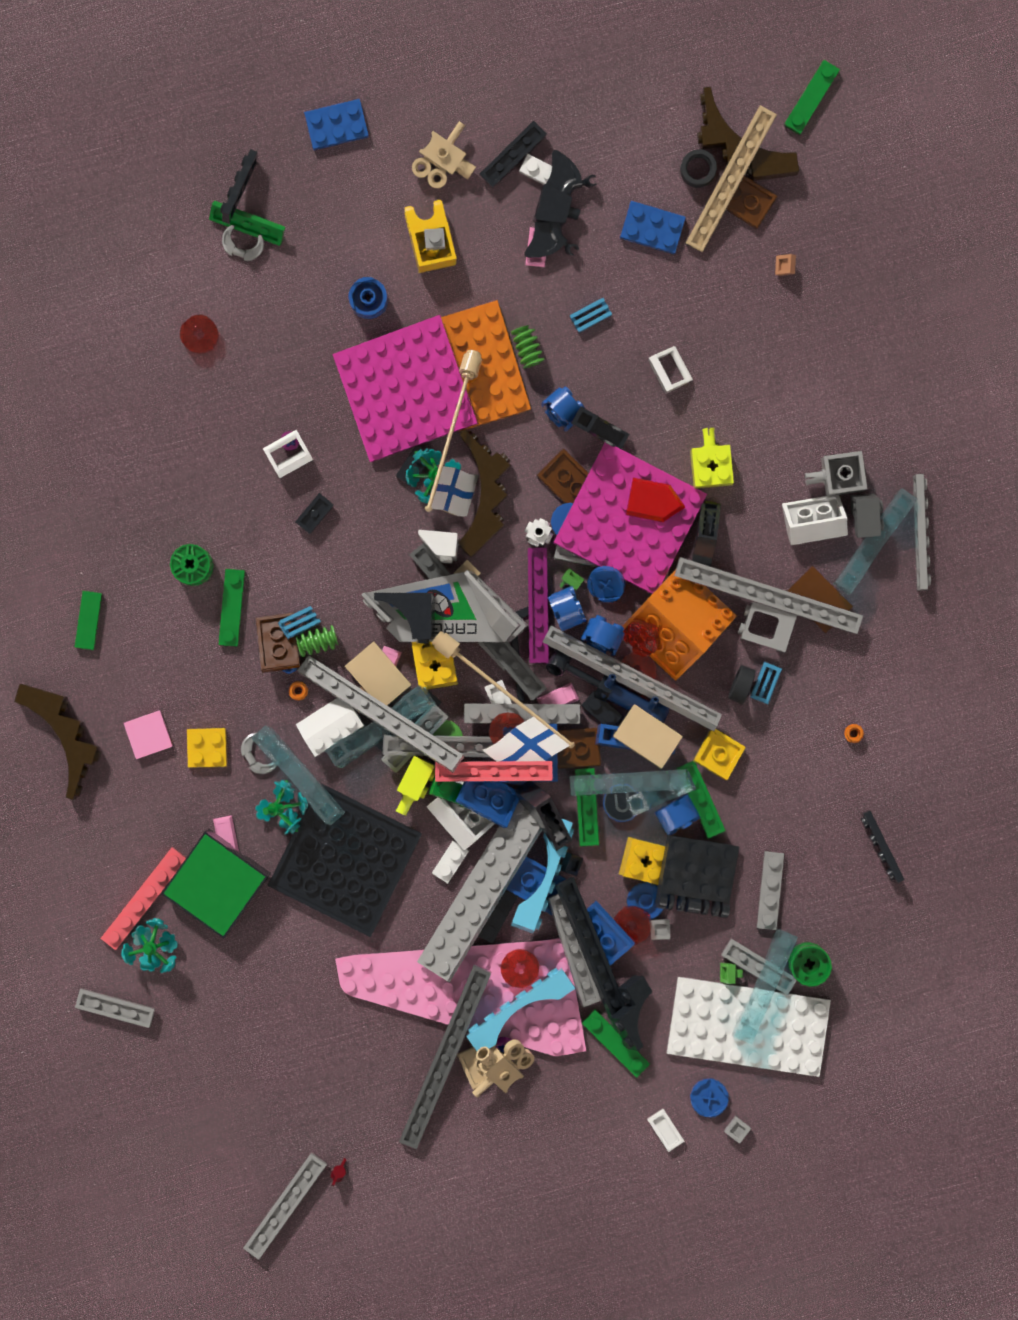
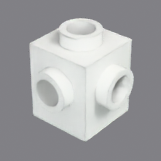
M541 518L539 521L535 519L533 523L529 522L524 531L527 533L528 543L535 547L539 545L543 547L544 543L548 544L553 536V533H551L552 528L549 527L550 523ZM536 529H542V535H536Z

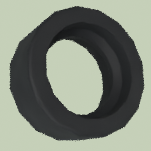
M702 149L693 150L687 153L682 160L680 167L681 177L689 186L703 188L713 181L717 171V162L708 151ZM702 158L708 162L710 171L706 178L696 180L689 175L687 166L692 159Z
M743 665L740 666L728 697L730 700L741 704L745 702L755 677L756 671Z

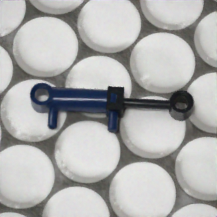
M559 650L553 652L546 665L547 671L552 675L562 676L567 671L597 687L593 696L601 701L606 702V700H609L628 711L635 704L664 724L670 710L665 705L659 703L658 697H652L651 700L640 696L616 683V676L614 674L604 675L600 681L570 665V656Z

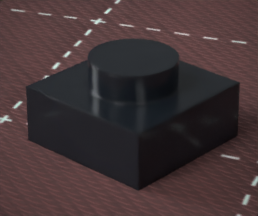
M566 852L560 870L577 876L584 858Z

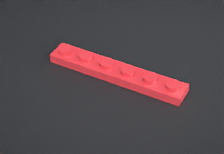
M552 761L460 762L453 773L435 762V782L552 781Z
M172 847L100 939L114 950H117L168 885L186 857Z

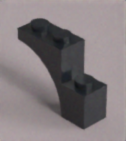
M580 406L571 422L573 425L605 443L620 449L623 448L630 435Z
M633 975L617 988L620 992V998L626 1005L611 1016L610 1019L613 1022L614 1030L623 1039V1045L629 1050L639 1051L644 1047L638 1030L639 1014L645 1000L653 991L644 976Z

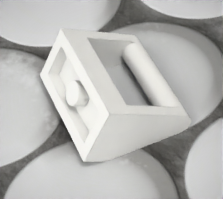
M675 346L657 353L648 359L665 394L693 380ZM671 354L684 378L674 384H671L659 361L660 358Z
M297 430L263 448L279 478L313 460ZM297 438L303 450L276 464L270 453Z

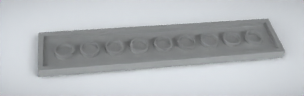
M520 801L517 803L508 827L502 828L499 826L417 961L448 982L451 981L542 831L537 821Z

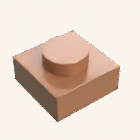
M796 255L776 256L775 275L795 274Z

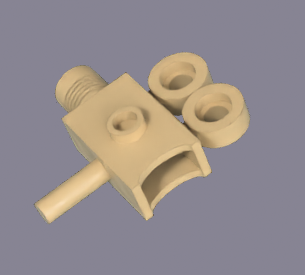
M458 122L447 140L432 131L430 143L419 151L424 157L416 159L412 164L414 175L419 178L428 176V183L433 188L439 189L446 184V172L453 175L456 171L468 180L476 166L464 159L466 153L453 145L465 127L463 123ZM430 163H432L439 169H434L431 171ZM419 165L425 166V170L423 172H420L418 170ZM436 175L441 177V181L438 183L434 181Z
M516 1039L509 1041L505 1045L504 1054L497 1048L492 1052L488 1047H481L476 1053V1058L481 1062L478 1066L488 1078L472 1093L478 1098L493 1083L507 1093L511 1084L524 1077L519 1069L530 1067L534 1062V1055Z

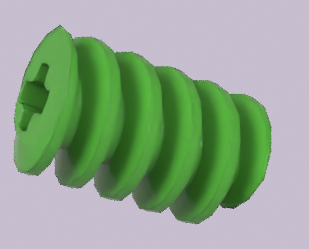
M530 325L511 331V335L516 336L513 341L519 343L515 346L516 350H521L518 353V357H524L520 360V363L525 365L523 368L538 365L545 360L544 358H538L542 350H536L540 343L533 342L538 337L531 336L535 329H529Z
M333 625L330 626L329 632L323 627V633L316 629L315 635L308 631V637L303 632L300 635V639L296 636L299 652L302 657H305L306 651L309 655H312L314 649L318 654L321 647L326 652L328 651V645L332 650L335 649V644L338 645Z

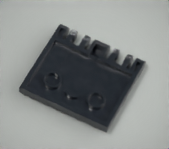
M667 834L655 907L672 910L675 902L674 895H678L677 911L684 910L688 913L706 915L709 911V900H711V915L728 918L730 913L729 903L740 847Z

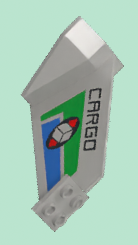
M469 570L377 591L364 592L362 594L365 598L363 602L370 609L374 608L378 612L376 615L383 622H390L386 629L399 642H418V639H412L410 625L402 612L389 603L374 600V593H435V637L442 631L444 634H449L457 642H511L529 626L473 571Z

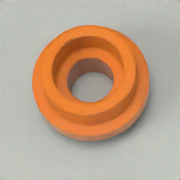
M296 681L289 687V695L294 700H303L308 694V688L303 682ZM297 687L302 689V693L299 695L295 693Z
M850 724L846 727L844 736L848 742L857 743L862 740L864 731L861 726ZM852 730H856V737L850 735Z

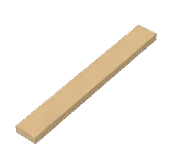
M761 105L758 107L689 235L686 244L701 252L704 251L777 114Z

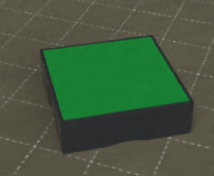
M208 829L200 837L161 894L224 939L244 913L245 908L259 892L271 873L251 858L239 853L230 843Z

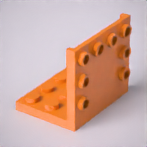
M674 571L622 627H624L623 632L676 681L705 653L737 615L706 586L674 576Z

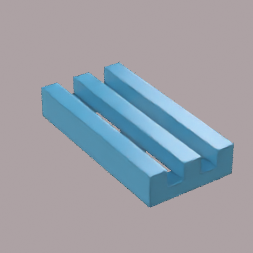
M601 298L571 314L570 318L578 333L612 316V312L609 310L604 298ZM602 304L601 308L587 314L586 316L578 320L575 319L576 317ZM604 310L606 311L604 315L592 320L591 322L581 327L579 326V324L584 322L585 320L597 315L598 313Z
M311 606L278 622L287 639L320 624L321 621L316 618L317 615L315 612H312L313 608ZM308 614V616H306V617H304V618H301V619H299V620H297V621H295V622H293V623H291V624L285 626V624H287V623H289V622H291V621H293V620H295V619H297V618H299V617H302V616ZM310 619L312 620V622L292 632L288 631L289 629L296 627Z
M763 662L750 698L768 705L782 669ZM768 667L769 670L759 696H756L765 669ZM773 670H776V674L774 676L766 699H764L762 697L764 695Z

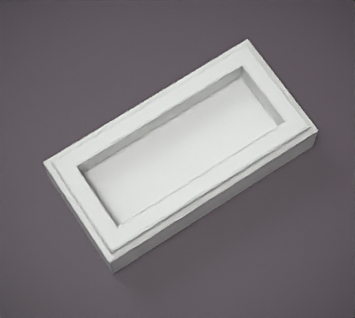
M664 1109L647 1118L668 1152L685 1142Z

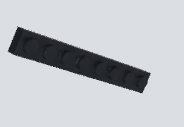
M569 877L555 885L610 1023L613 1025L610 1017L624 1007L625 1003L620 998V992L617 989L618 985L574 877Z

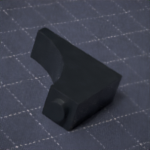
M703 501L691 561L711 567L718 537L721 503Z
M374 593V600L389 603L402 612L410 625L412 639H418V643H429V639H435V593Z
M527 781L515 789L520 803L537 821L556 851L572 841L550 795L532 781Z

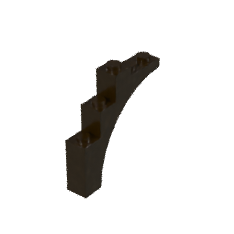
M703 87L702 94H699L700 105H704L702 122L706 125L701 126L699 132H697V142L701 144L702 149L724 147L722 148V158L726 160L728 165L742 138L728 126L721 116L714 101L712 88ZM759 147L747 169V174L751 176L752 181L797 176L799 173L797 152L780 153Z
M464 430L460 434V438L468 446L477 463L481 481L480 503L475 519L467 533L458 542V545L472 558L504 527L502 523L504 519L497 512L493 514L492 511L507 498L506 492L508 490L500 482L498 484L495 482L511 468L509 464L511 460L504 453L500 455L498 452L491 457L490 454L492 452L486 445L481 446L477 442L478 437L472 431L468 433Z
M19 684L14 702L28 707L40 715L53 728L61 741L68 763L66 798L76 800L77 797L81 796L83 790L81 782L87 776L89 769L86 767L87 764L95 765V762L100 760V746L78 740L79 737L83 736L85 730L84 722L62 715L68 707L66 696L26 684Z

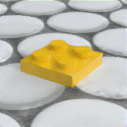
M226 728L187 729L188 768L227 766Z
M717 729L714 731L710 730L693 761L720 778L728 780L746 747Z

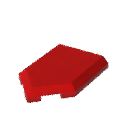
M632 478L626 511L627 516L663 523L686 508L671 485Z

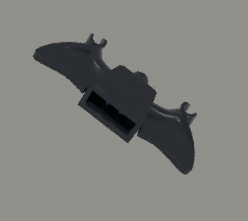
M557 150L552 152L551 174L546 184L542 187L534 215V236L524 253V256L528 258L549 256L557 252L562 246L565 247L567 255L574 256L570 252V248L573 247L575 250H579V247L576 244H569L562 234V226L566 223L567 218L578 220L580 209L570 206L572 202L570 195L574 189L582 188V185H585L587 188L597 185V183L591 184L589 179L595 178V175H590L582 180L576 165L566 155Z

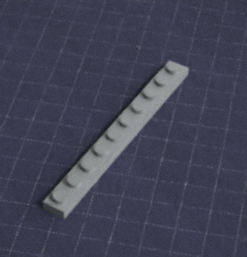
M681 557L674 574L676 577L854 634H858L863 615Z
M553 626L550 627L543 640V643L607 676L614 674L616 681L651 699L652 697H658L659 703L714 731L719 723L722 714Z
M308 656L297 670L307 679L452 773L463 760V754L311 656Z

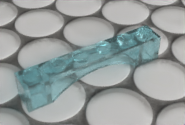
M903 488L898 490L880 516V519H883L884 531H881V536L865 537L833 584L848 595L852 594L884 544L918 500L916 497Z
M419 685L404 695L391 709L411 721L432 707L435 702L427 689ZM372 722L361 730L339 740L325 751L336 767L343 768L381 742L384 734L391 735L392 733L377 723Z
M265 725L252 737L260 749L300 790L325 824L332 825L345 813L272 727Z
M688 769L570 776L571 796L689 788Z
M781 929L776 930L760 975L731 1035L732 1037L747 1044L753 1043L798 937Z

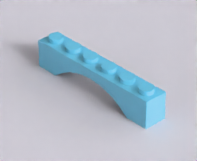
M562 819L572 838L574 829L571 827L573 823ZM545 833L543 838L546 843L548 862L544 880L531 897L518 905L511 924L513 927L532 934L535 929L539 930L542 922V919L539 918L541 911H546L549 902L546 900L547 894H552L555 883L552 882L554 875L558 876L562 866L558 864L561 857H565L568 847L563 846L556 851Z
M554 968L547 973L549 977L545 980H537L531 985L532 989L527 992L523 990L515 996L517 998L512 1003L507 1001L500 1006L501 1010L498 1013L494 1014L492 1012L484 1018L485 1022L480 1025L476 1023L471 1026L466 1037L476 1051L481 1047H488L490 1049L496 1045L503 1025L518 1009L538 1000H560L573 991L575 986L562 968L559 970Z

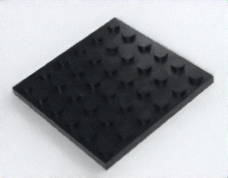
M319 782L308 803L305 814L302 815L301 821L298 823L300 827L297 832L293 833L267 886L371 937L423 833Z

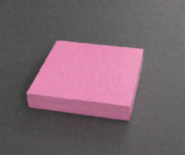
M161 710L124 723L136 759L173 747Z

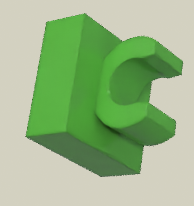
M569 568L561 578L563 581L560 587L562 588L565 584H569L570 587L572 586L573 589L577 590L585 579Z
M720 963V982L735 984V977H743V970L736 968V964Z

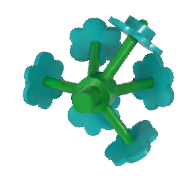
M427 448L425 451L421 449L415 451V454L412 456L415 460L411 463L413 464L420 459L422 465L429 469L428 474H419L418 467L410 465L409 469L406 470V480L408 484H411V487H416L420 478H427L424 481V486L427 487L426 491L421 492L417 490L415 492L418 495V499L426 504L429 502V493L432 492L438 471L437 465L440 464L442 457L440 451ZM454 459L445 463V467L461 470V464L455 462Z
M288 780L275 781L276 788L273 790V793L276 795V801L272 803L266 799L261 800L259 805L255 807L257 811L256 817L259 820L269 821L270 817L279 816L281 818L279 826L287 830L285 834L290 832L293 834L298 831L300 827L298 823L301 821V818L296 819L298 813L294 812L291 808L299 806L300 812L304 815L308 808V801L299 792L297 803L283 805L281 802L289 803L290 799L294 798L293 791L295 789L291 787L292 784Z
M153 918L146 921V924L154 928L152 933L150 927L145 928L144 926H138L136 932L132 933L133 943L136 946L142 944L143 948L133 951V947L125 943L121 956L126 964L133 965V961L136 960L135 955L144 952L143 956L139 958L141 970L153 972L155 968L160 967L162 961L164 964L160 969V973L169 972L174 968L177 957L175 955L170 956L166 960L157 952V948L161 947L162 951L172 953L178 947V943L175 940L174 934L164 931L162 937L159 938L160 943L156 944L154 940L158 928L168 929V926L164 924L163 920Z

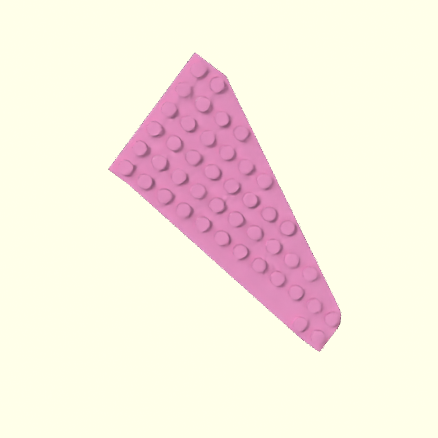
M560 937L541 941L471 946L450 982L417 962L424 950L358 954L335 959L340 986L348 995L444 1024H449L473 965L491 971V976L468 1029L476 1023L480 1025L485 1022L484 1018L490 1013H498L501 1010L499 1007L507 1001L510 1003L517 999L515 996L521 991L525 990L527 992L532 989L531 985L537 980H545L549 977L547 973L554 968L558 970L562 968L574 985ZM574 989L560 1000H538L518 1009L503 1025L498 1038L508 1037L512 1040L516 1039L525 1048L556 1057L586 1051L576 990Z

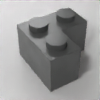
M873 493L850 495L855 536L858 538L881 536V531H884L883 519H880V512L883 511L882 500H879V497Z

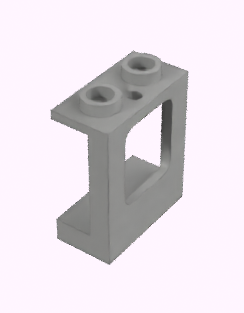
M751 602L750 605H747L744 611V616H747L745 623H741L738 634L741 635L740 639L760 644L782 653L786 652L797 615L756 602ZM755 611L778 618L779 622L772 639L764 638L748 631Z

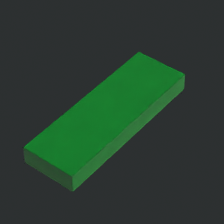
M82 591L75 648L95 650L103 593Z

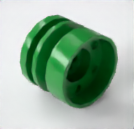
M186 544L174 551L170 560V568L174 577L180 582L190 586H198L210 579L214 570V562L209 552L198 545ZM189 560L192 562L195 561L193 563V565L195 566L193 569L190 567L187 568L189 566L187 563Z
M812 942L801 943L793 948L788 958L789 970L794 978L803 985L809 987L818 986L824 983L830 976L832 970L831 959L827 952L818 944ZM806 959H810L811 961H813L811 963V967L804 965L805 963H807Z

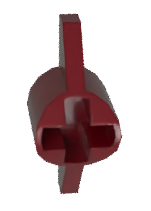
M344 1158L341 1165L333 1168L330 1174L333 1180L331 1186L334 1187L336 1182L343 1180L346 1174L343 1166L347 1159Z

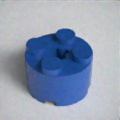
M372 277L360 278L352 285L349 291L348 298L351 308L359 317L374 319L385 312L388 305V296L384 285ZM366 295H370V302H367V300H365Z
M566 386L563 389L557 388L541 403L542 408L546 406L547 410L545 413L550 420L559 428L561 426L565 427L563 430L565 432L574 426L571 422L580 406L585 408L580 401L576 402L572 397V392Z
M572 586L547 596L561 631L586 622L582 607L576 598Z
M596 615L595 618H590L580 640L582 642L586 640L587 645L605 654L607 651H610V655L615 656L625 635L623 632L624 627L615 623L611 625L606 622V618Z
M688 794L654 812L665 833L668 835L676 833L681 828L684 829L701 818Z

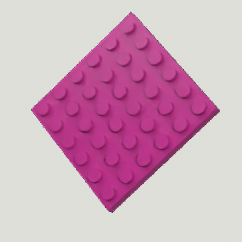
M440 315L333 354L370 462L449 434L464 381L459 373V367ZM467 390L464 393L453 433L478 424Z
M604 443L553 544L598 567L611 566L623 575L625 581L653 594L662 584L707 494L616 446L613 447ZM632 478L671 485L686 508L663 523L627 516L626 511Z

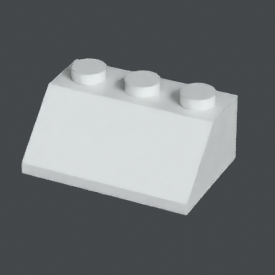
M839 495L823 496L782 504L786 530L791 545L848 535L847 516Z
M418 530L420 539L440 559L441 563L452 564V561H457L458 533Z
M338 698L296 724L304 741L315 757L365 726L355 709Z
M438 797L427 806L463 850L472 845L495 824L468 808Z

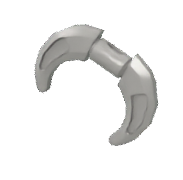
M234 225L229 226L224 231L222 244L229 255H237L244 258V261H251L260 256L264 247V240L261 235L258 236L257 245L245 251L235 247L231 240V232L235 227Z
M253 733L244 739L241 745L242 756L245 755L250 765L249 768L253 772L259 774L269 773L276 768L279 759H276L271 764L256 763L251 753L252 745L257 738L263 737L264 734Z

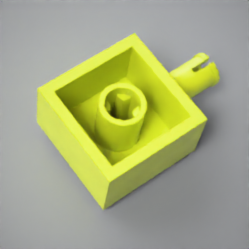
M708 428L702 429L704 446L690 450L693 487L697 489L730 486L734 483L730 445L718 446L715 444V428L709 429V435ZM710 463L716 465L714 471H711V468H707Z
M418 756L413 757L397 789L403 795L396 809L398 813L407 816L413 801H418L420 798L423 799L429 789L426 785L428 781L432 782L435 776L434 764Z

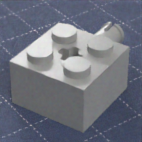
M862 451L823 456L821 458L822 470L820 472L805 473L806 485L823 483L826 496L867 490ZM842 470H844L845 473H848V475L845 478L842 475H840V472H842Z

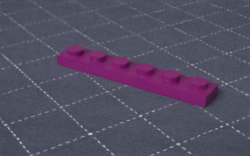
M528 548L529 663L549 662L548 645L543 643L548 633L547 548Z

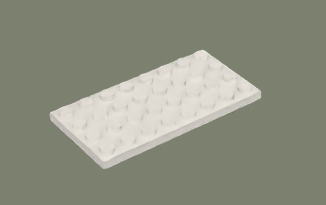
M678 977L666 1053L820 1077L831 1000L790 993L786 995L783 992Z

